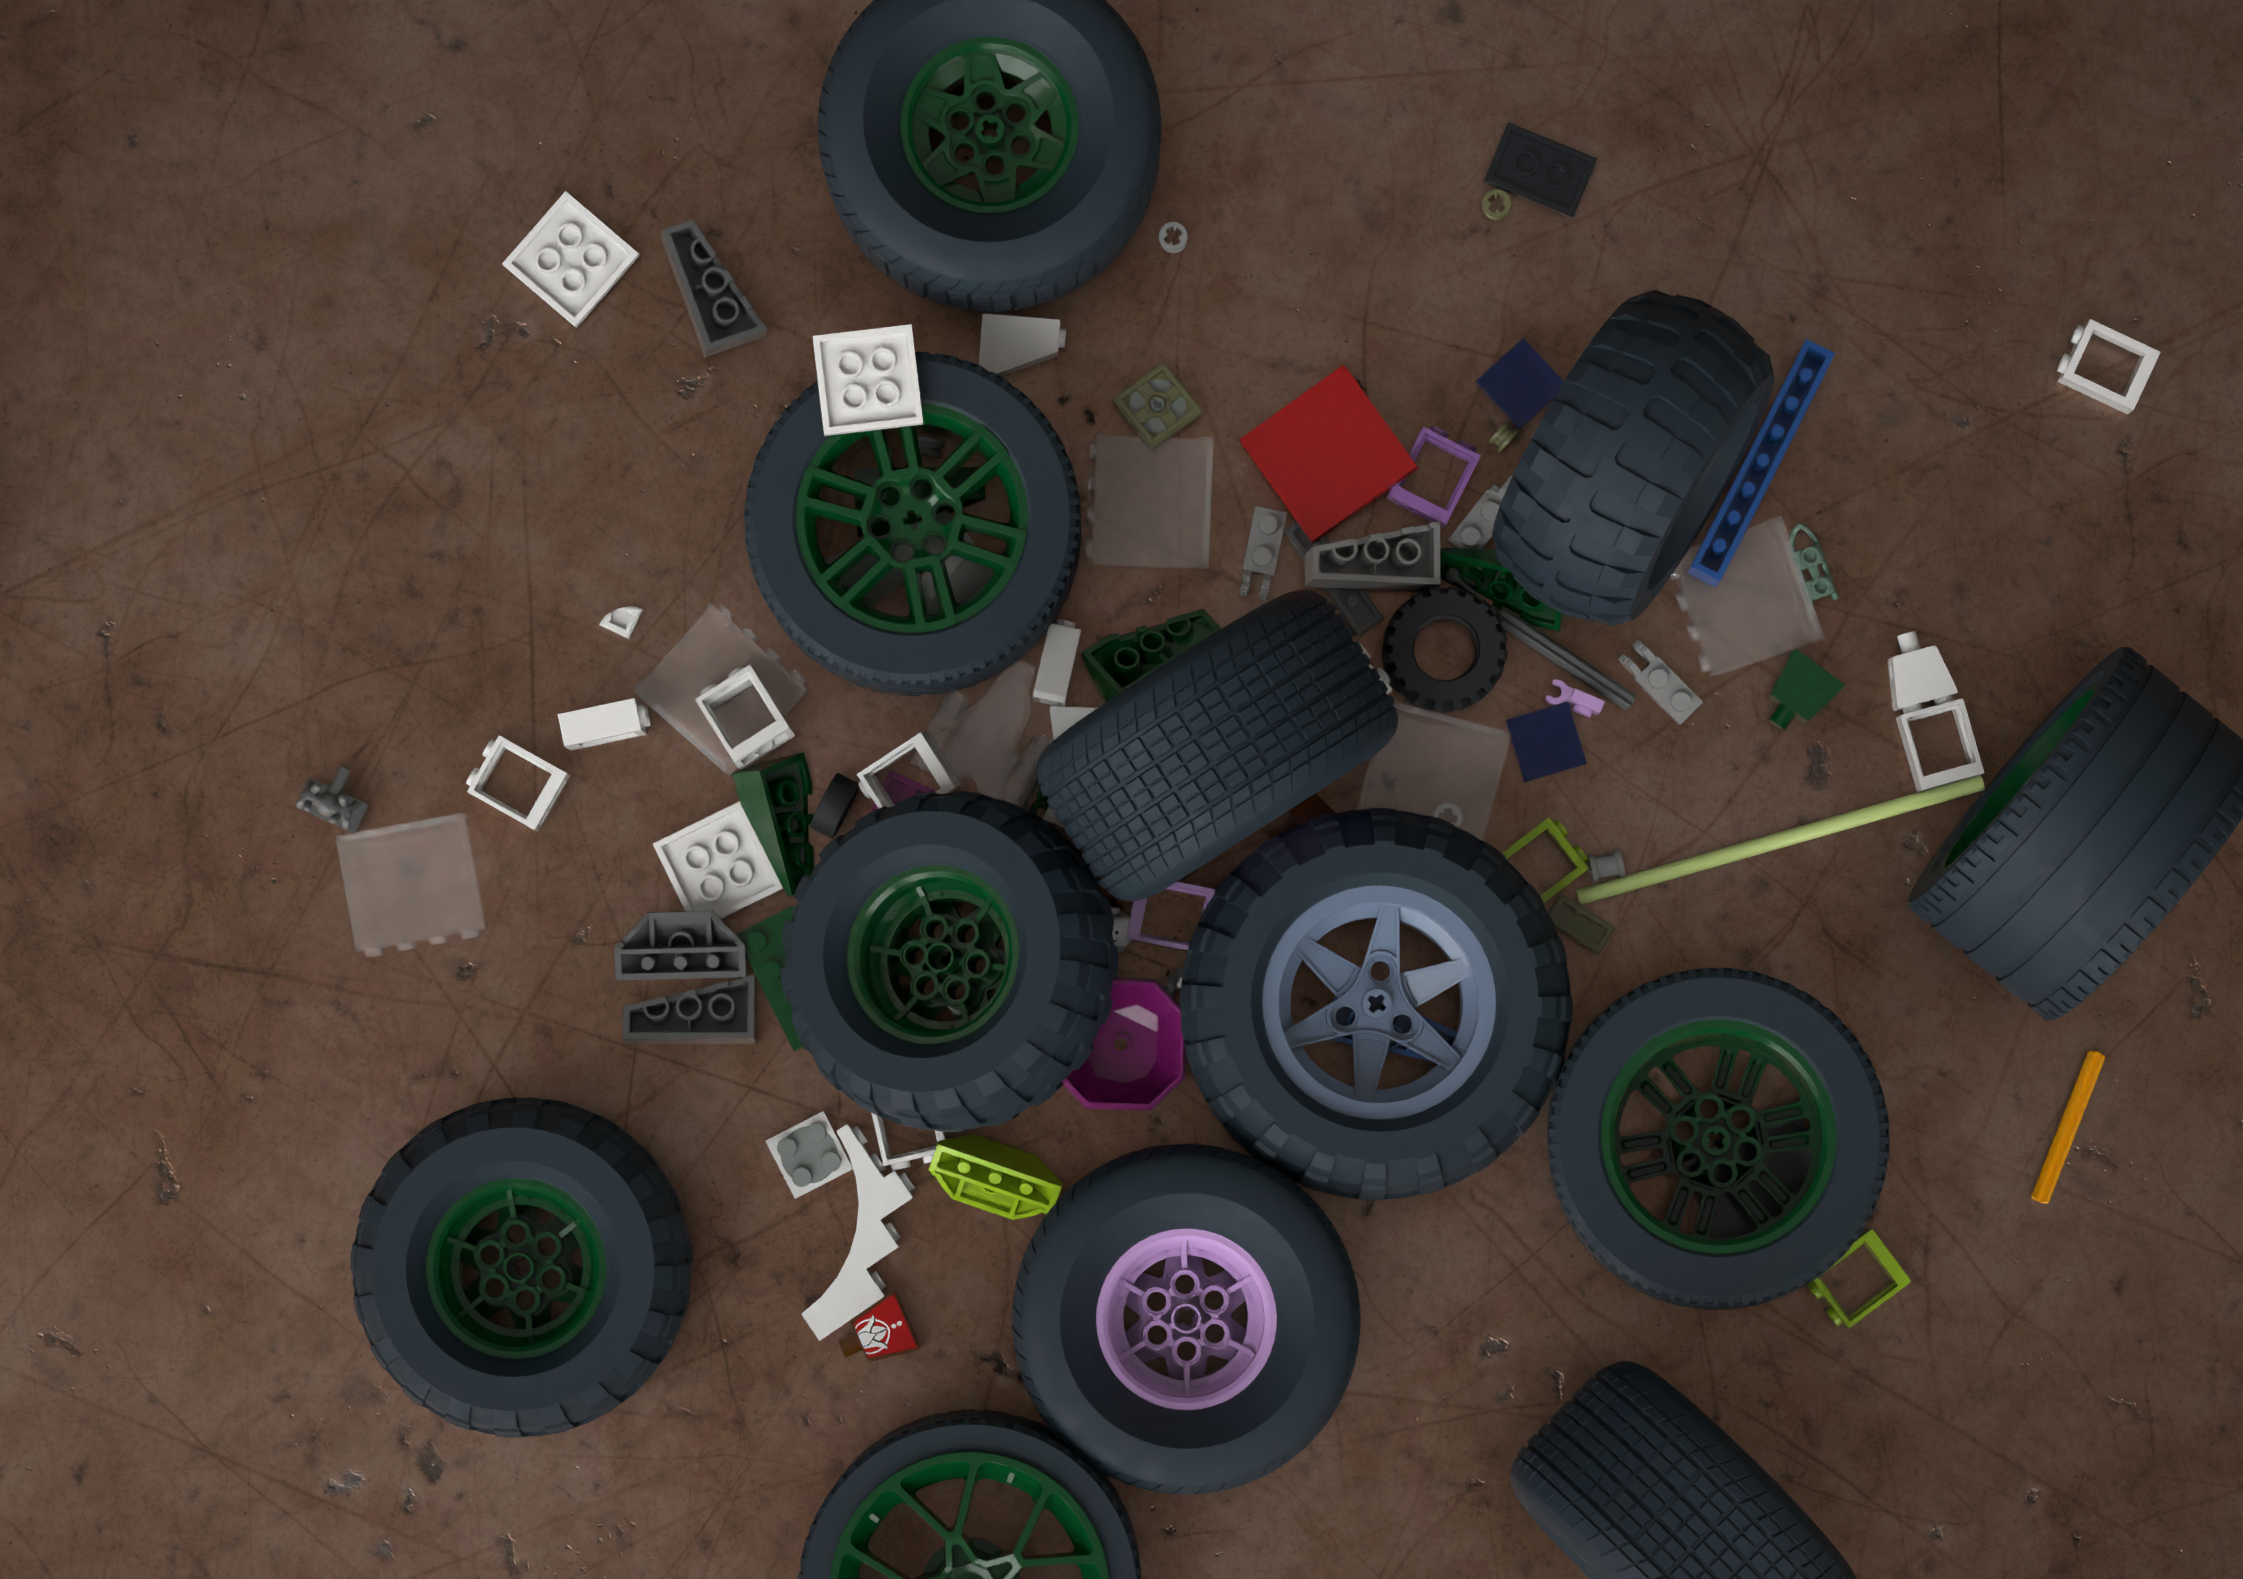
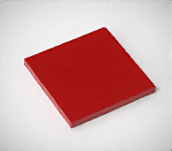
M1345 365L1339 367L1239 439L1242 446L1312 544L1419 469Z

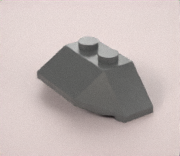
M713 910L647 912L614 948L616 981L747 977L746 944Z

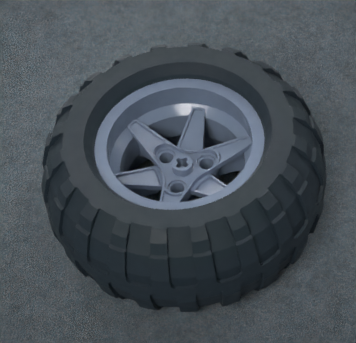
M1391 808L1349 810L1315 817L1274 836L1241 861L1221 883L1201 915L1191 938L1183 966L1180 993L1181 1030L1187 1058L1204 1099L1230 1136L1255 1159L1266 1163V1166L1275 1168L1292 1181L1320 1192L1363 1200L1402 1199L1433 1193L1460 1182L1468 1176L1488 1167L1533 1124L1539 1115L1540 1109L1548 1099L1553 1085L1557 1082L1565 1060L1564 1055L1573 1014L1567 956L1561 937L1558 936L1539 893L1495 847L1441 818L1425 816L1414 812L1398 811ZM1377 919L1362 968L1316 943L1322 936L1341 925L1359 920ZM1399 923L1407 925L1429 938L1444 954L1448 962L1400 973ZM1303 960L1337 997V1000L1293 1026L1290 1004L1291 990L1297 969ZM1376 962L1384 963L1389 969L1388 977L1383 981L1375 980L1371 975V967ZM1457 983L1460 997L1459 1020L1456 1035L1449 1045L1415 1008ZM1379 995L1382 996L1383 1000L1379 1003L1382 1010L1377 1009L1371 1012L1369 1010L1371 1003L1368 1001V998L1370 996L1372 998H1376ZM1341 1007H1347L1354 1012V1020L1349 1026H1342L1336 1020V1012ZM1397 1015H1404L1410 1020V1029L1405 1034H1399L1393 1029V1020ZM1352 1034L1355 1087L1344 1084L1321 1070L1307 1055L1302 1046ZM1390 1040L1436 1063L1427 1073L1408 1084L1396 1088L1377 1090Z

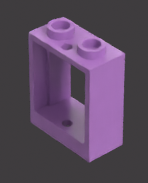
M1430 426L1427 429L1423 427L1409 453L1414 462L1424 442H1427L1468 464L1445 509L1401 488L1405 479L1392 487L1387 500L1431 522L1440 521V526L1445 528L1481 455L1475 453L1477 450L1475 446L1460 440L1457 444L1447 439L1448 433L1440 428Z

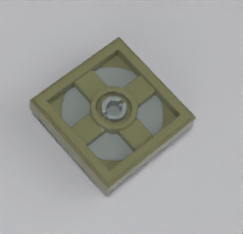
M1164 362L1112 398V403L1151 451L1203 414L1201 407Z

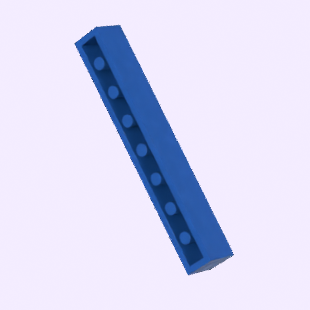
M1808 339L1805 340L1687 574L1717 588L1835 355L1834 352Z

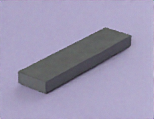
M1297 522L1284 531V534L1304 562L1305 554L1312 547L1331 543L1325 535L1312 544ZM1323 588L1357 638L1385 619L1364 589Z

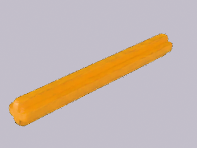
M2094 1050L2087 1052L2031 1197L2035 1201L2047 1204L2050 1201L2105 1061V1055Z

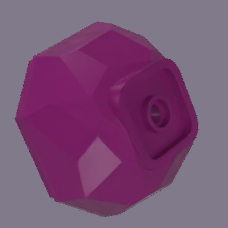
M1113 978L1110 998L1113 999V1004L1106 1025L1101 1024L1098 1034L1091 1044L1094 1046V1049L1087 1060L1078 1070H1073L1062 1082L1085 1108L1153 1110L1185 1079L1186 1048L1181 1030L1180 1004L1156 979ZM1118 1038H1123L1127 1042V1047L1123 1051L1117 1050L1114 1046Z

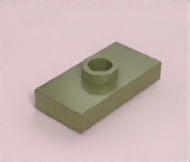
M1560 893L1548 912L1555 929L1596 955L1601 953L1616 927Z

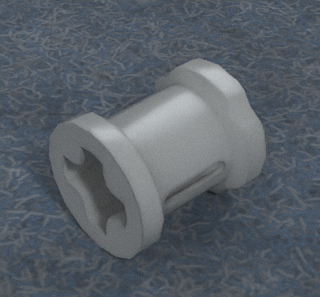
M1620 848L1614 849V852L1598 856L1587 854L1588 868L1593 883L1598 882L1599 878L1613 875L1625 877L1624 862Z

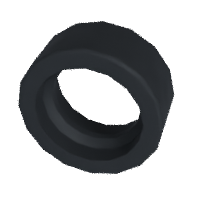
M836 773L816 809L810 828L833 839L859 790L858 782L840 773Z

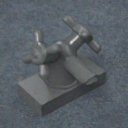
M346 766L338 768L330 787L309 777L305 782L306 786L301 792L300 799L296 801L297 808L353 834H357L370 805L342 793L350 775V770Z

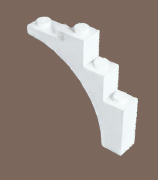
M849 1124L844 1125L836 1132L849 1154L856 1177L859 1202L857 1228L850 1253L837 1278L821 1298L802 1313V1316L819 1341L886 1296L883 1289L887 1285L877 1271L871 1274L868 1268L900 1247L897 1242L901 1238L900 1234L891 1222L885 1224L882 1219L914 1198L911 1191L915 1187L905 1172L899 1175L895 1170L884 1177L882 1171L886 1167L883 1166L876 1153L871 1156L863 1146L868 1141L859 1127L851 1128Z

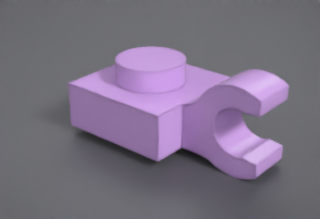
M1554 679L1551 684L1561 690V695L1558 698L1546 695V702L1551 705L1567 702L1574 705L1572 711L1588 718L1591 717V714H1600L1605 701L1576 688L1573 689L1561 680Z

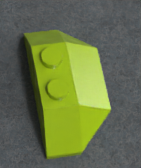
M976 1134L938 1141L928 1169L933 1176L935 1175L940 1185L953 1200L1011 1220L1032 1217L1041 1213L1047 1214L1056 1203L1063 1185L1037 1155Z

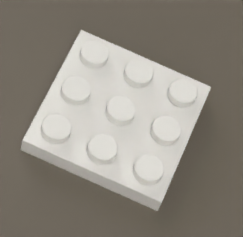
M565 191L502 265L577 328L640 255Z
M912 324L813 336L824 436L924 424Z
M740 801L653 843L685 911L713 910L723 919L784 889Z

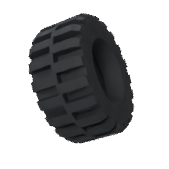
M1439 586L1429 588L1427 591L1418 592L1411 596L1409 600L1397 609L1391 618L1383 637L1382 658L1385 664L1384 670L1390 677L1394 689L1405 696V700L1412 705L1417 704L1424 710L1441 711V713L1463 710L1483 699L1500 679L1508 650H1506V631L1503 632L1502 621L1498 614L1495 615L1490 609L1491 605L1485 600L1481 601L1475 597V593L1468 590L1464 592L1458 590V587L1451 586L1447 588H1439ZM1446 619L1461 624L1469 631L1474 641L1475 655L1470 668L1461 676L1451 680H1439L1427 675L1419 667L1415 659L1414 643L1418 633L1424 626L1436 620Z

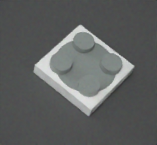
M824 1111L766 1140L795 1199L853 1169Z

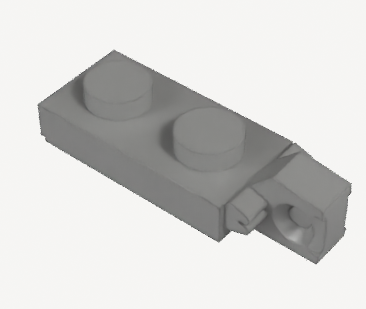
M1512 476L1508 478L1501 489L1493 485L1490 490L1484 493L1447 540L1455 548L1482 549L1493 536L1492 532L1496 515Z

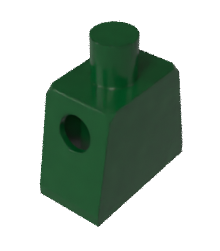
M1795 648L1788 654L1768 695V698L1778 705L1768 720L1783 731L1794 717L1805 724L1843 689L1845 684Z

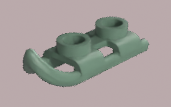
M1796 524L1791 530L1788 546L1809 609L1815 607L1813 600L1831 595L1833 601L1839 599L1817 536L1806 524ZM1802 529L1810 537L1814 546L1796 551L1795 536ZM1819 564L1821 565L1824 574L1823 577L1820 576L1817 565ZM1804 569H1809L1812 577L1811 581L1806 582L1803 573Z

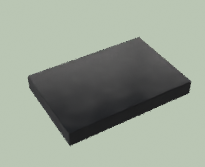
M1508 122L1483 183L1573 219L1598 158Z

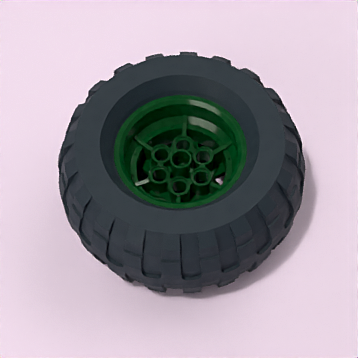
M1653 290L1624 301L1603 324L1570 371L1539 423L1510 480L1497 512L1492 532L1498 562L1512 572L1513 578L1531 597L1564 615L1587 621L1596 620L1609 626H1615L1637 618L1658 595L1689 550L1745 453L1762 418L1774 386V374L1770 355L1755 344L1754 338L1735 319L1702 300L1682 295L1671 296L1658 290Z
M975 792L921 793L903 799L896 806L881 807L854 822L855 827L845 835L835 837L825 846L819 854L821 860L815 866L811 875H804L794 894L798 901L793 910L791 921H785L782 935V945L784 950H786L785 968L781 969V980L785 998L791 1004L793 1011L791 1018L797 1036L804 1049L808 1050L815 1059L821 1074L832 1086L842 1091L851 1100L855 1101L858 1106L870 1113L902 1125L940 1132H962L981 1126L991 1127L1003 1124L1016 1118L1020 1112L1028 1107L1038 1106L1049 1099L1064 1085L1062 1081L1073 1070H1078L1094 1049V1046L1091 1044L1096 1038L1101 1024L1106 1025L1111 1012L1113 999L1110 998L1113 978H1117L1118 948L1113 942L1114 919L1107 896L1102 893L1096 877L1093 876L1088 868L1090 865H1086L1081 857L1082 853L1057 828L1028 810L1013 803ZM955 903H969L979 907L965 918H962ZM921 917V936L905 938L911 926ZM943 923L944 933L936 939L934 937V929L938 924ZM974 927L975 937L971 942L966 943L965 934L968 929ZM1001 938L1004 941L1005 951L997 946ZM922 949L924 952L923 960L915 965L914 955L918 950ZM985 958L986 967L983 972L977 974L976 963L979 959ZM898 974L912 978L910 983L911 991L907 998L902 991ZM933 979L935 984L934 990L929 995H926L924 987L929 980ZM964 984L966 988L965 995L957 1000L955 996L956 989L959 985ZM997 990L993 997L990 999V991ZM947 1009L951 1011L956 1019L955 1021L948 1022L936 1021Z
M534 1097L490 1100L467 1106L427 1125L403 1148L398 1150L382 1169L381 1175L362 1205L358 1217L359 1224L356 1230L355 1241L352 1244L350 1263L353 1274L355 1311L359 1323L362 1324L370 1342V1349L381 1367L401 1386L402 1391L421 1407L429 1409L434 1414L457 1427L500 1437L522 1438L562 1433L587 1424L615 1409L635 1394L663 1362L675 1341L689 1304L692 1245L683 1208L675 1189L671 1186L652 1154L631 1135L622 1130L621 1127L603 1116L563 1101ZM535 1206L552 1212L557 1217L541 1224ZM498 1211L496 1231L477 1228L486 1217ZM515 1224L521 1225L526 1232V1237L521 1243L513 1242L509 1236V1231ZM546 1236L552 1237L556 1242L557 1248L552 1255H545L540 1249V1242ZM489 1245L495 1246L500 1253L499 1260L495 1264H489L483 1256L485 1248ZM579 1246L583 1258V1268L570 1261V1256ZM527 1258L531 1270L524 1272L522 1275L520 1274V1267L516 1266V1263ZM463 1262L479 1272L478 1277L468 1289L463 1276ZM550 1269L558 1271L561 1275V1283L557 1288H551L545 1283V1274ZM493 1278L500 1279L504 1284V1292L499 1297L491 1295L488 1290V1284ZM523 1290L531 1291L535 1296V1304L531 1309L523 1308L519 1303V1295ZM553 1301L570 1304L560 1316L551 1321V1304ZM506 1308L510 1311L515 1327L494 1321L490 1316Z

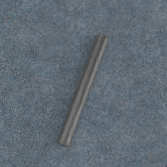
M1504 608L1498 615L1502 621L1501 626L1503 629L1624 710L1629 709L1635 701L1636 695L1510 610Z

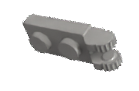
M1255 506L1242 568L1244 575L1239 595L1247 596V593H1249L1252 572L1264 575L1259 589V599L1266 601L1271 577H1274L1287 516L1286 512Z
M1637 640L1632 646L1649 665L1641 672L1634 661L1625 654L1618 658L1619 662L1635 677L1634 681L1678 725H1681L1703 701L1658 656L1655 657L1641 641Z

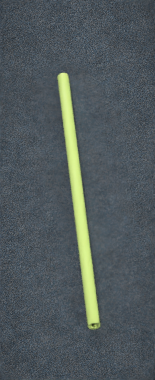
M1981 775L1973 776L1626 875L1625 877L1575 890L1577 900L1580 905H1584L1985 790L1984 782Z

